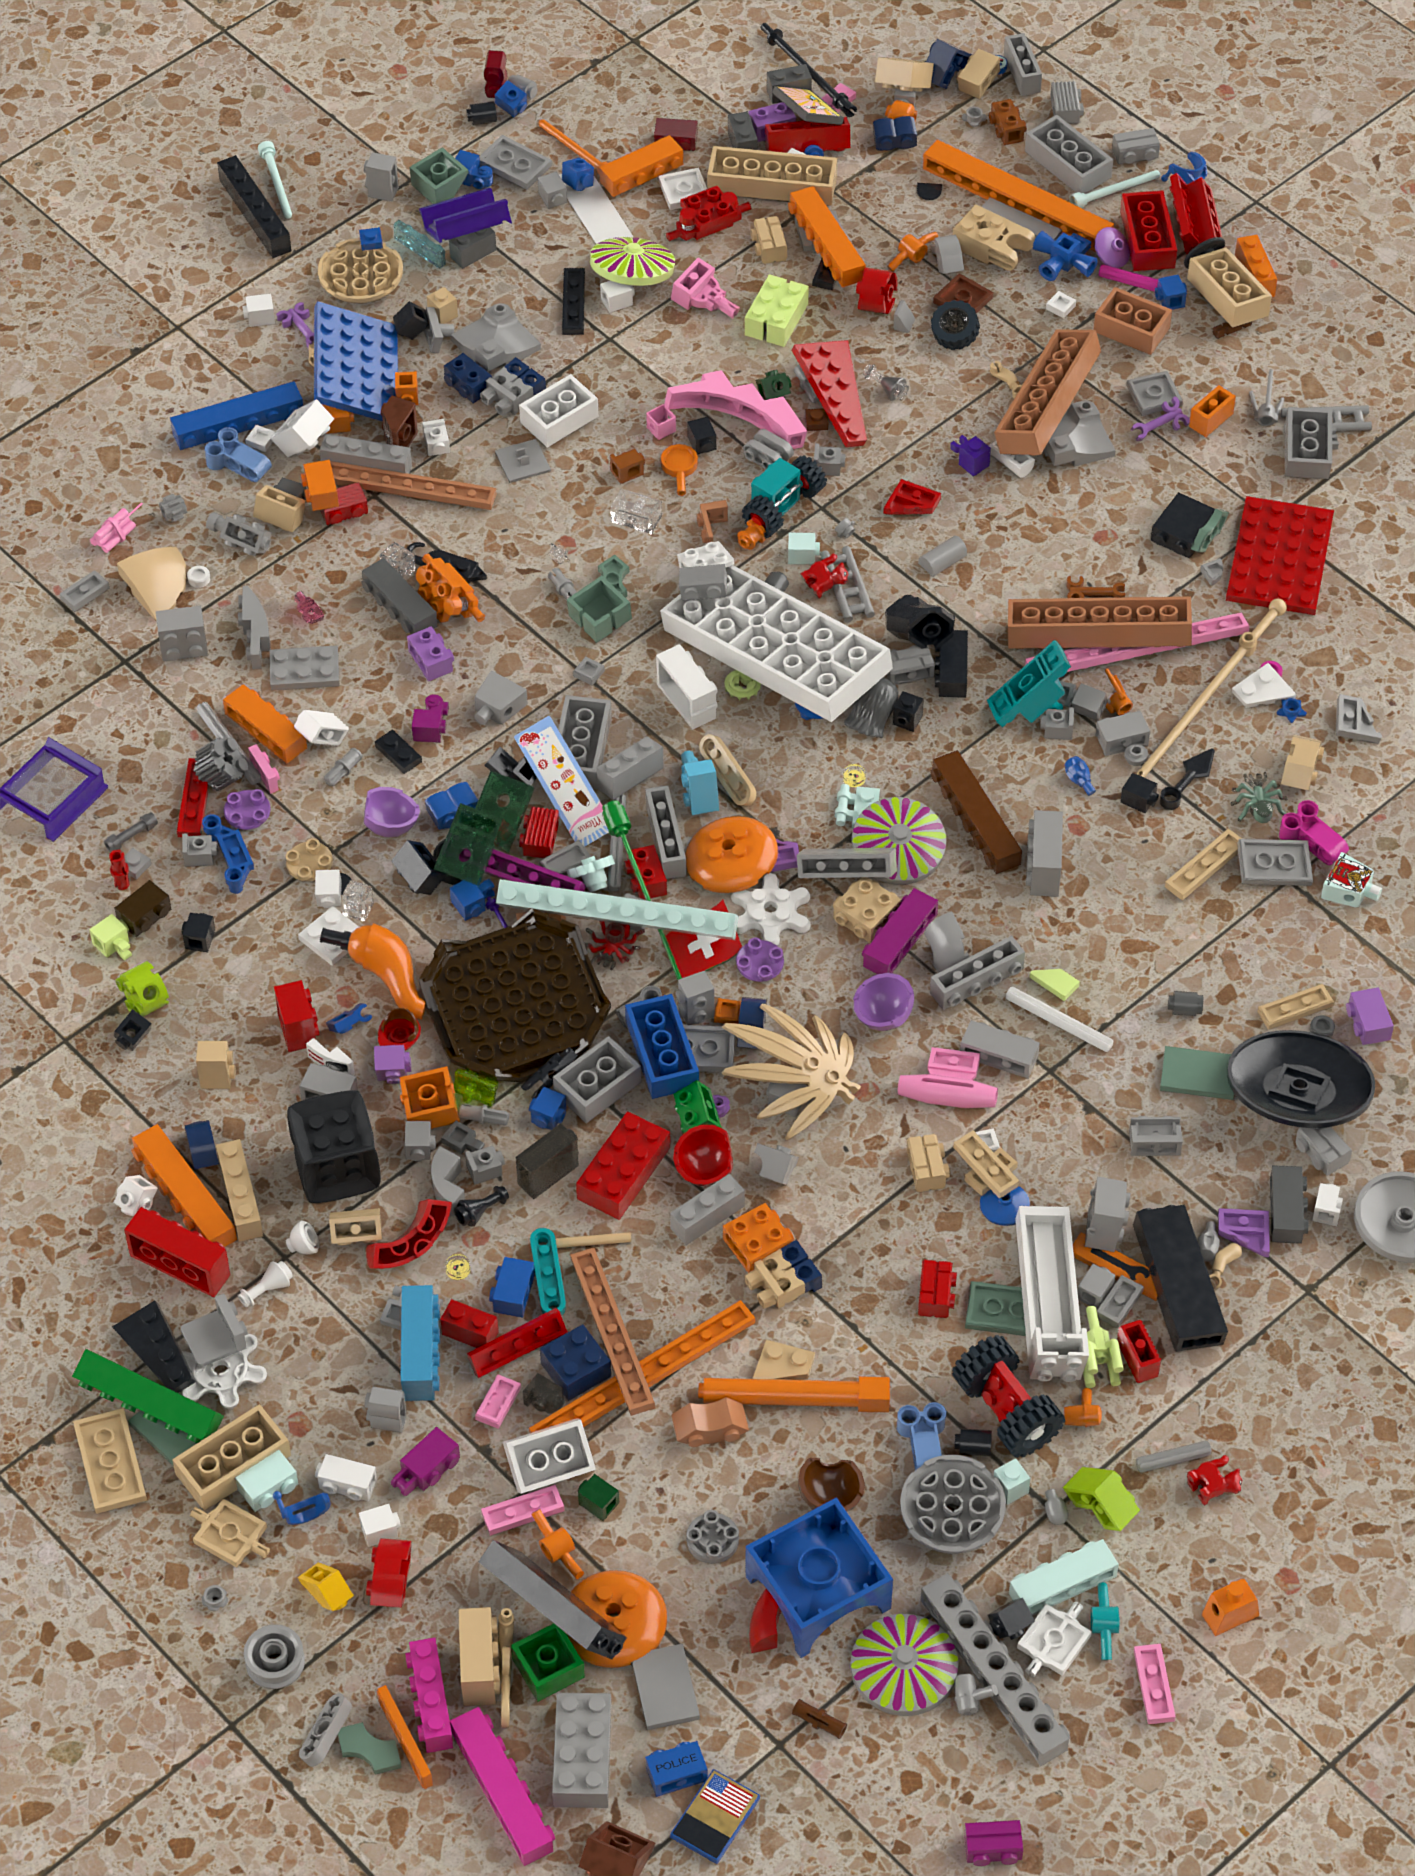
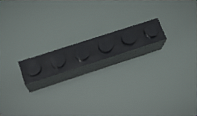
M235 155L217 162L219 181L271 257L276 258L291 252L290 233L238 157Z

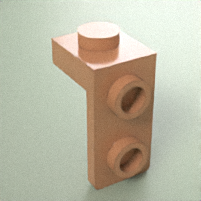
M726 500L700 504V513L696 514L698 527L703 528L701 530L703 543L713 542L710 524L728 521V505Z

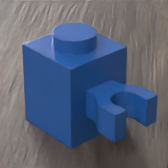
M468 878L450 887L451 903L465 921L472 917H477L486 911L485 899L489 896H495V892L492 890L494 884L489 878L479 886H476L473 880Z

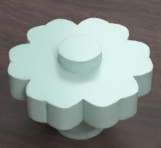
M612 855L597 860L595 856L581 860L582 865L566 870L568 877L576 878L581 876L589 892H593L607 887L606 881L608 879L604 868L615 864Z

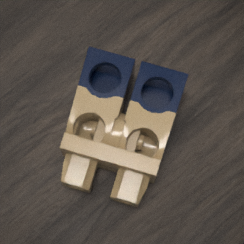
M796 1239L768 1255L762 1261L761 1259L754 1263V1270L745 1275V1283L751 1291L760 1286L765 1289L757 1294L758 1302L763 1309L774 1304L780 1309L785 1306V1303L792 1302L798 1296L810 1290L815 1292L821 1289L822 1274Z

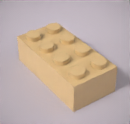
M1227 247L1190 258L1187 279L1232 327L1269 316L1272 295Z
M259 1404L173 1458L172 1461L176 1476L203 1511L238 1490L235 1477L277 1450H280L286 1459L291 1456L289 1440Z

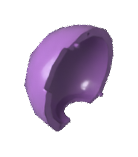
M393 787L371 789L367 792L364 824L374 834L383 837H398L408 832L417 822L420 813L419 805L411 797L404 794L403 790Z
M892 973L877 974L865 980L857 989L853 998L854 1011L858 1019L870 1029L879 1031L896 1029L908 1019L912 1011L914 991L909 981L900 975Z

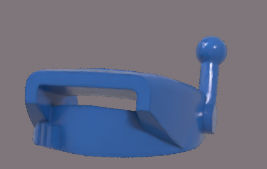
M1190 152L1187 157L1195 170L1184 169L1176 164H1170L1168 172L1162 175L1161 180L1166 182L1171 173H1178L1186 184L1200 177L1205 179L1208 174L1206 161L1200 154Z
M275 1491L273 1493V1498L277 1501L282 1518L286 1519V1522L290 1525L309 1522L327 1512L331 1506L329 1495L324 1492L287 1507L283 1505L281 1492ZM309 1505H315V1507L295 1515L292 1513Z

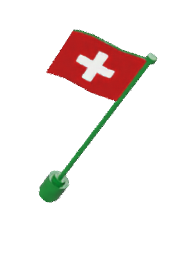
M610 801L602 807V816L608 832L611 836L621 837L646 901H651L625 836L632 827L626 810L619 801ZM723 899L710 909L729 913ZM658 929L677 980L702 971L706 972L725 963L737 955L742 948L737 932L735 940L674 931L665 935L663 930Z

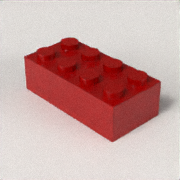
M1164 190L1122 193L1120 214L1129 246L1133 272L1174 269L1176 267L1177 246Z
M627 1111L576 1182L577 1200L620 1220L669 1151L670 1131Z
M140 1207L124 1229L131 1257L213 1298L231 1275L226 1248L217 1241L212 1242L204 1238L197 1231L191 1232L183 1228L178 1222L174 1220L169 1221L161 1217L154 1210L149 1211Z

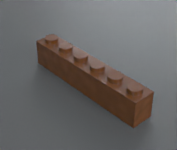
M956 750L933 759L932 770L930 771L931 777L935 783L938 782L943 797L952 804V810L962 820L966 833L971 834L976 849L981 850L986 865L992 867L995 874L1021 865L1022 849L959 751Z

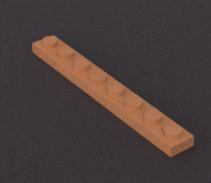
M330 461L335 484L340 486L359 482L361 488L365 490L487 510L492 509L496 497V488Z
M595 1248L571 1254V1262L608 1358L611 1361V1366L630 1415L633 1416L655 1409V1402Z

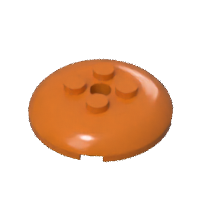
M730 816L717 819L702 827L691 838L685 852L686 870L693 881L701 884L708 891L717 893L743 891L758 884V880L766 873L769 874L774 868L778 858L776 838L766 825L753 818Z
M609 1570L585 1578L572 1589L571 1593L627 1637L623 1643L622 1650L612 1660L586 1650L567 1634L581 1659L596 1666L619 1668L631 1665V1662L645 1656L659 1646L667 1628L666 1605L659 1591L645 1578L627 1571ZM615 1612H618L619 1614L615 1617L608 1616Z

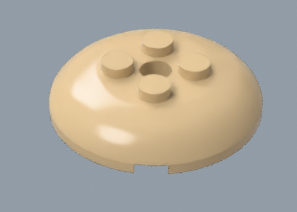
M360 238L349 239L335 244L336 248L329 253L326 251L318 264V277L323 288L331 296L349 303H369L387 296L398 286L403 275L402 259L398 252L387 247L385 242H382L383 248L362 251Z

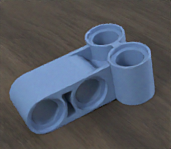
M226 427L221 429L218 433L219 442L212 441L205 446L206 465L211 470H220L226 467L252 482H258L272 467L271 461L264 454L238 441V433L234 428Z
M929 1403L922 1412L912 1405H905L898 1411L896 1429L901 1436L910 1438L915 1471L924 1465L925 1461L942 1456L938 1434L945 1428L946 1409L940 1403ZM930 1417H937V1418H939V1420L934 1421V1420H931V1419H929V1418H930ZM910 1419V1420H912V1421H914V1422H913V1423H906V1422H904V1420Z

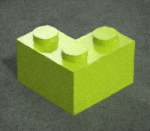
M1081 1467L1062 1487L1075 1507L1092 1509L1104 1529L1121 1531L1140 1511L1135 1503L1134 1496L1126 1490L1121 1482L1122 1478L1114 1470Z

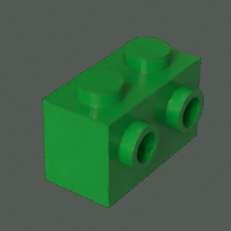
M696 1080L673 1094L676 1102L674 1107L680 1117V1128L683 1134L699 1125H715L722 1128L709 1087Z

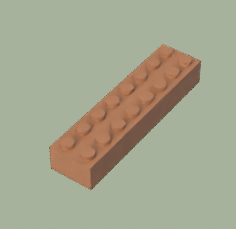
M1055 330L994 432L1000 454L1041 455L1101 353L1096 330Z
M1191 596L1008 599V649H1044L1053 640H1056L1064 649L1192 646Z

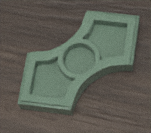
M1215 509L1207 524L1199 529L1191 549L1196 552H1206L1214 537L1220 534L1229 512L1223 509Z
M613 555L598 565V571L626 598L628 596L627 589L622 581L630 572V569L621 559Z
M363 1722L342 1727L337 1734L342 1756L357 1757L366 1761L372 1767L375 1775L402 1768L396 1741L380 1740L373 1737L365 1729Z

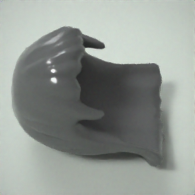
M880 679L854 702L852 712L844 720V724L860 734L883 738L885 724L899 697L896 685L888 679Z

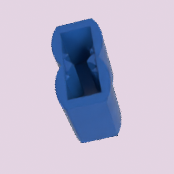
M467 782L458 783L446 791L431 795L425 800L426 810L438 830L451 828L459 820L472 819L480 812L479 800Z

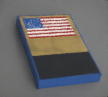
M713 1769L670 1833V1838L718 1864L757 1805L760 1795Z

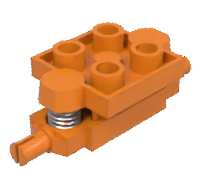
M425 554L422 557V561L426 565L419 567L416 572V580L420 584L417 593L436 611L437 619L441 623L448 622L450 616L461 614L464 618L474 616L478 622H482L485 619V615L478 609V598L473 594L474 589L450 563H445L441 558L433 559L430 554Z

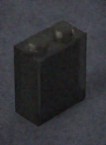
M560 1123L515 1157L517 1184L531 1198H537L579 1166L578 1137L575 1132L565 1128Z

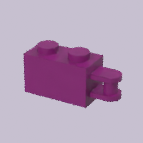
M436 1426L400 1460L401 1471L393 1477L391 1486L394 1488L398 1487L403 1496L409 1495L417 1486L422 1491H425L429 1486H434L447 1469L454 1468L459 1462V1445Z

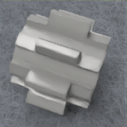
M170 494L162 498L163 501L159 502V508L166 521L171 520L175 522L184 518L183 515L187 513V507L180 494L176 496L175 494Z

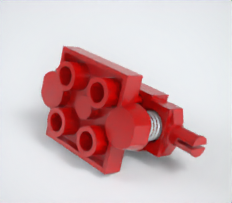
M718 185L680 199V206L683 209L680 211L679 221L676 222V230L666 233L668 241L679 237L687 241L693 238L698 240L732 227L734 222L742 220V213L751 210V204L746 202L738 205L737 196L733 192L723 193Z

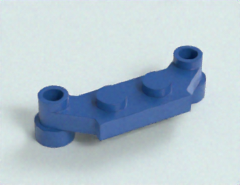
M207 815L202 820L203 830L206 835L212 836V842L216 841L228 866L224 874L226 884L229 886L231 893L238 894L242 892L249 872L254 870L253 861L239 829L232 830L221 825V819L217 815Z

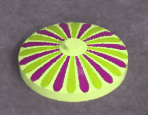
M615 237L603 240L591 249L590 265L597 274L610 281L626 285L645 286L661 283L670 278L674 273L675 258L666 247L656 242L636 237Z

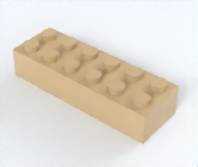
M713 146L707 174V189L718 185L723 193L733 192L736 196L790 201L791 192L814 186L824 203L832 205L837 179V158Z

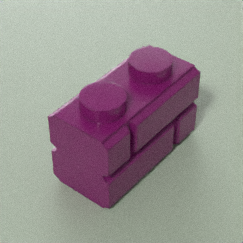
M1020 1820L965 1823L964 1840L967 1863H974L975 1866H987L990 1862L1001 1861L1004 1865H1012L1017 1863L1018 1860H1022L1023 1841Z

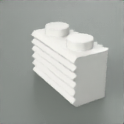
M303 710L294 725V728L310 743L339 746L349 730V727L343 724V721H340L337 716H334V713Z

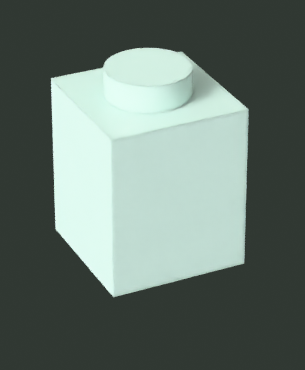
M789 533L788 564L812 565L815 562V555L820 556V542H815V533Z
M1016 1458L994 1470V1477L998 1478L1003 1487L1006 1505L1029 1493L1030 1477Z

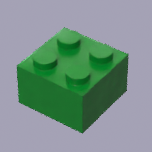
M554 1623L511 1645L512 1660L537 1702L585 1678L584 1662L567 1634Z

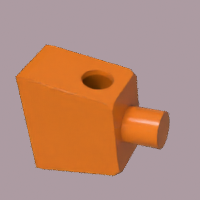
M1240 1579L1211 1593L1202 1616L1213 1634L1218 1636L1258 1617V1600L1246 1580Z

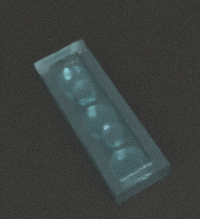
M401 220L393 224L395 240L439 269L446 265L445 249L441 245L434 243L426 235L417 232Z

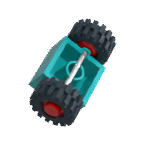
M805 455L799 456L791 464L780 457L774 463L769 464L766 470L760 476L755 477L751 483V501L742 509V518L746 519L744 521L747 525V521L751 519L757 525L764 527L766 531L764 533L765 538L771 537L783 526L784 518L782 516L800 500L802 493L803 497L812 498L826 486V474L821 471L823 468L821 466L818 467L816 461L812 462V458H807Z

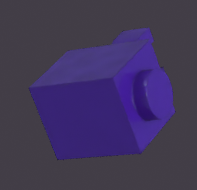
M961 435L959 437L960 444H957L955 441L951 442L950 449L955 453H959V465L973 477L990 466L991 448L977 436L968 441L964 435Z

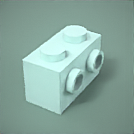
M277 1450L235 1477L238 1491L254 1512L270 1506L275 1500L273 1498L275 1491L281 1492L282 1495L288 1494L299 1484L296 1470L280 1450Z

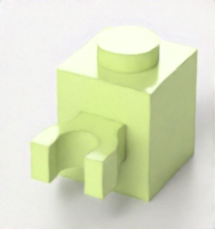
M111 914L89 929L92 944L106 957L117 952L125 961L132 956V953L128 950L130 948L128 943L129 928L122 919L118 920Z

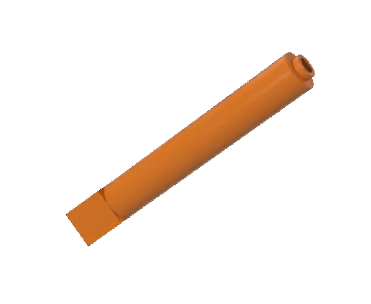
M859 1376V1381L704 1378V1383H699L698 1398H703V1404L717 1402L727 1397L743 1405L858 1407V1412L889 1413L890 1377Z

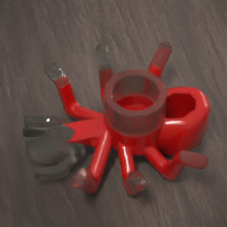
M599 921L602 933L605 935V938L599 939L593 930L586 928V932L591 935L595 943H606L596 948L591 943H584L585 947H588L592 953L605 949L600 954L595 955L591 963L593 964L597 960V965L604 961L603 967H609L610 963H612L610 970H613L616 965L612 954L614 952L622 964L629 962L630 959L627 956H622L618 948L629 955H632L635 950H640V946H632L631 949H628L624 944H634L638 936L645 933L644 929L635 932L632 939H627L630 936V925L612 922L605 926V921Z

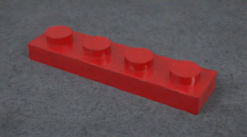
M195 758L188 759L177 826V837H182V834H187L188 836H201L202 820L205 816L209 785L208 782L198 780L199 777L195 775L194 767L197 762Z
M554 1308L468 1352L467 1356L475 1376L480 1378L568 1332L560 1311Z

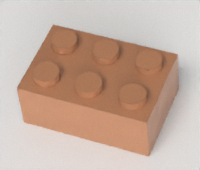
M1114 287L1095 313L1094 330L1100 335L1151 355L1170 329L1172 309Z

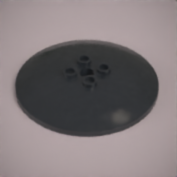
M1280 1030L1253 1036L1245 1040L1233 1051L1227 1067L1228 1083L1233 1093L1245 1106L1269 1120L1289 1126L1327 1128L1345 1124L1356 1119L1368 1109L1375 1093L1373 1072L1358 1053L1332 1038L1306 1031Z

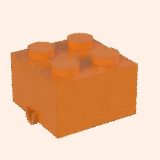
M447 1066L399 1077L402 1090L400 1099L402 1105L405 1106L407 1121H430L431 1129L450 1125L455 1121L460 1122L454 1084Z

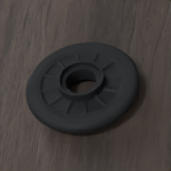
M1214 237L1203 241L1187 254L1184 266L1189 269L1190 258L1224 248L1225 240L1221 237Z

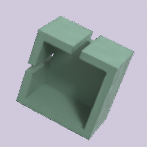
M602 575L566 599L569 616L581 628L584 626V631L596 643L613 632L612 627L618 629L632 619L630 602Z

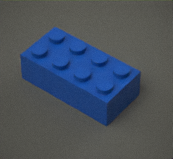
M668 994L626 1004L625 1021L651 1098L655 1099L672 1095L692 1082L699 1081V1069L673 995Z

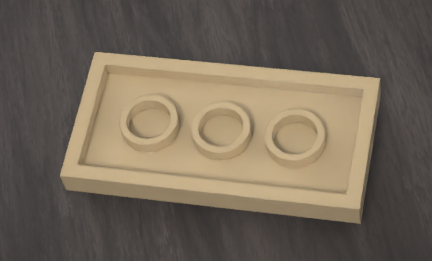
M124 1408L73 1421L96 1514L147 1501Z

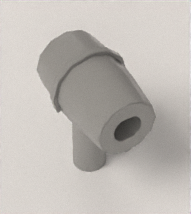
M962 1674L955 1678L954 1701L956 1702L958 1713L961 1715L977 1713L979 1711V1700L998 1694L997 1686L994 1684L977 1689L975 1677L972 1674Z

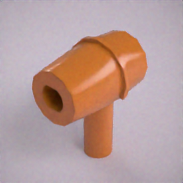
M1090 1388L1082 1389L1081 1405L1064 1407L1065 1425L1085 1427L1100 1425L1102 1411L1099 1405H1092V1390Z

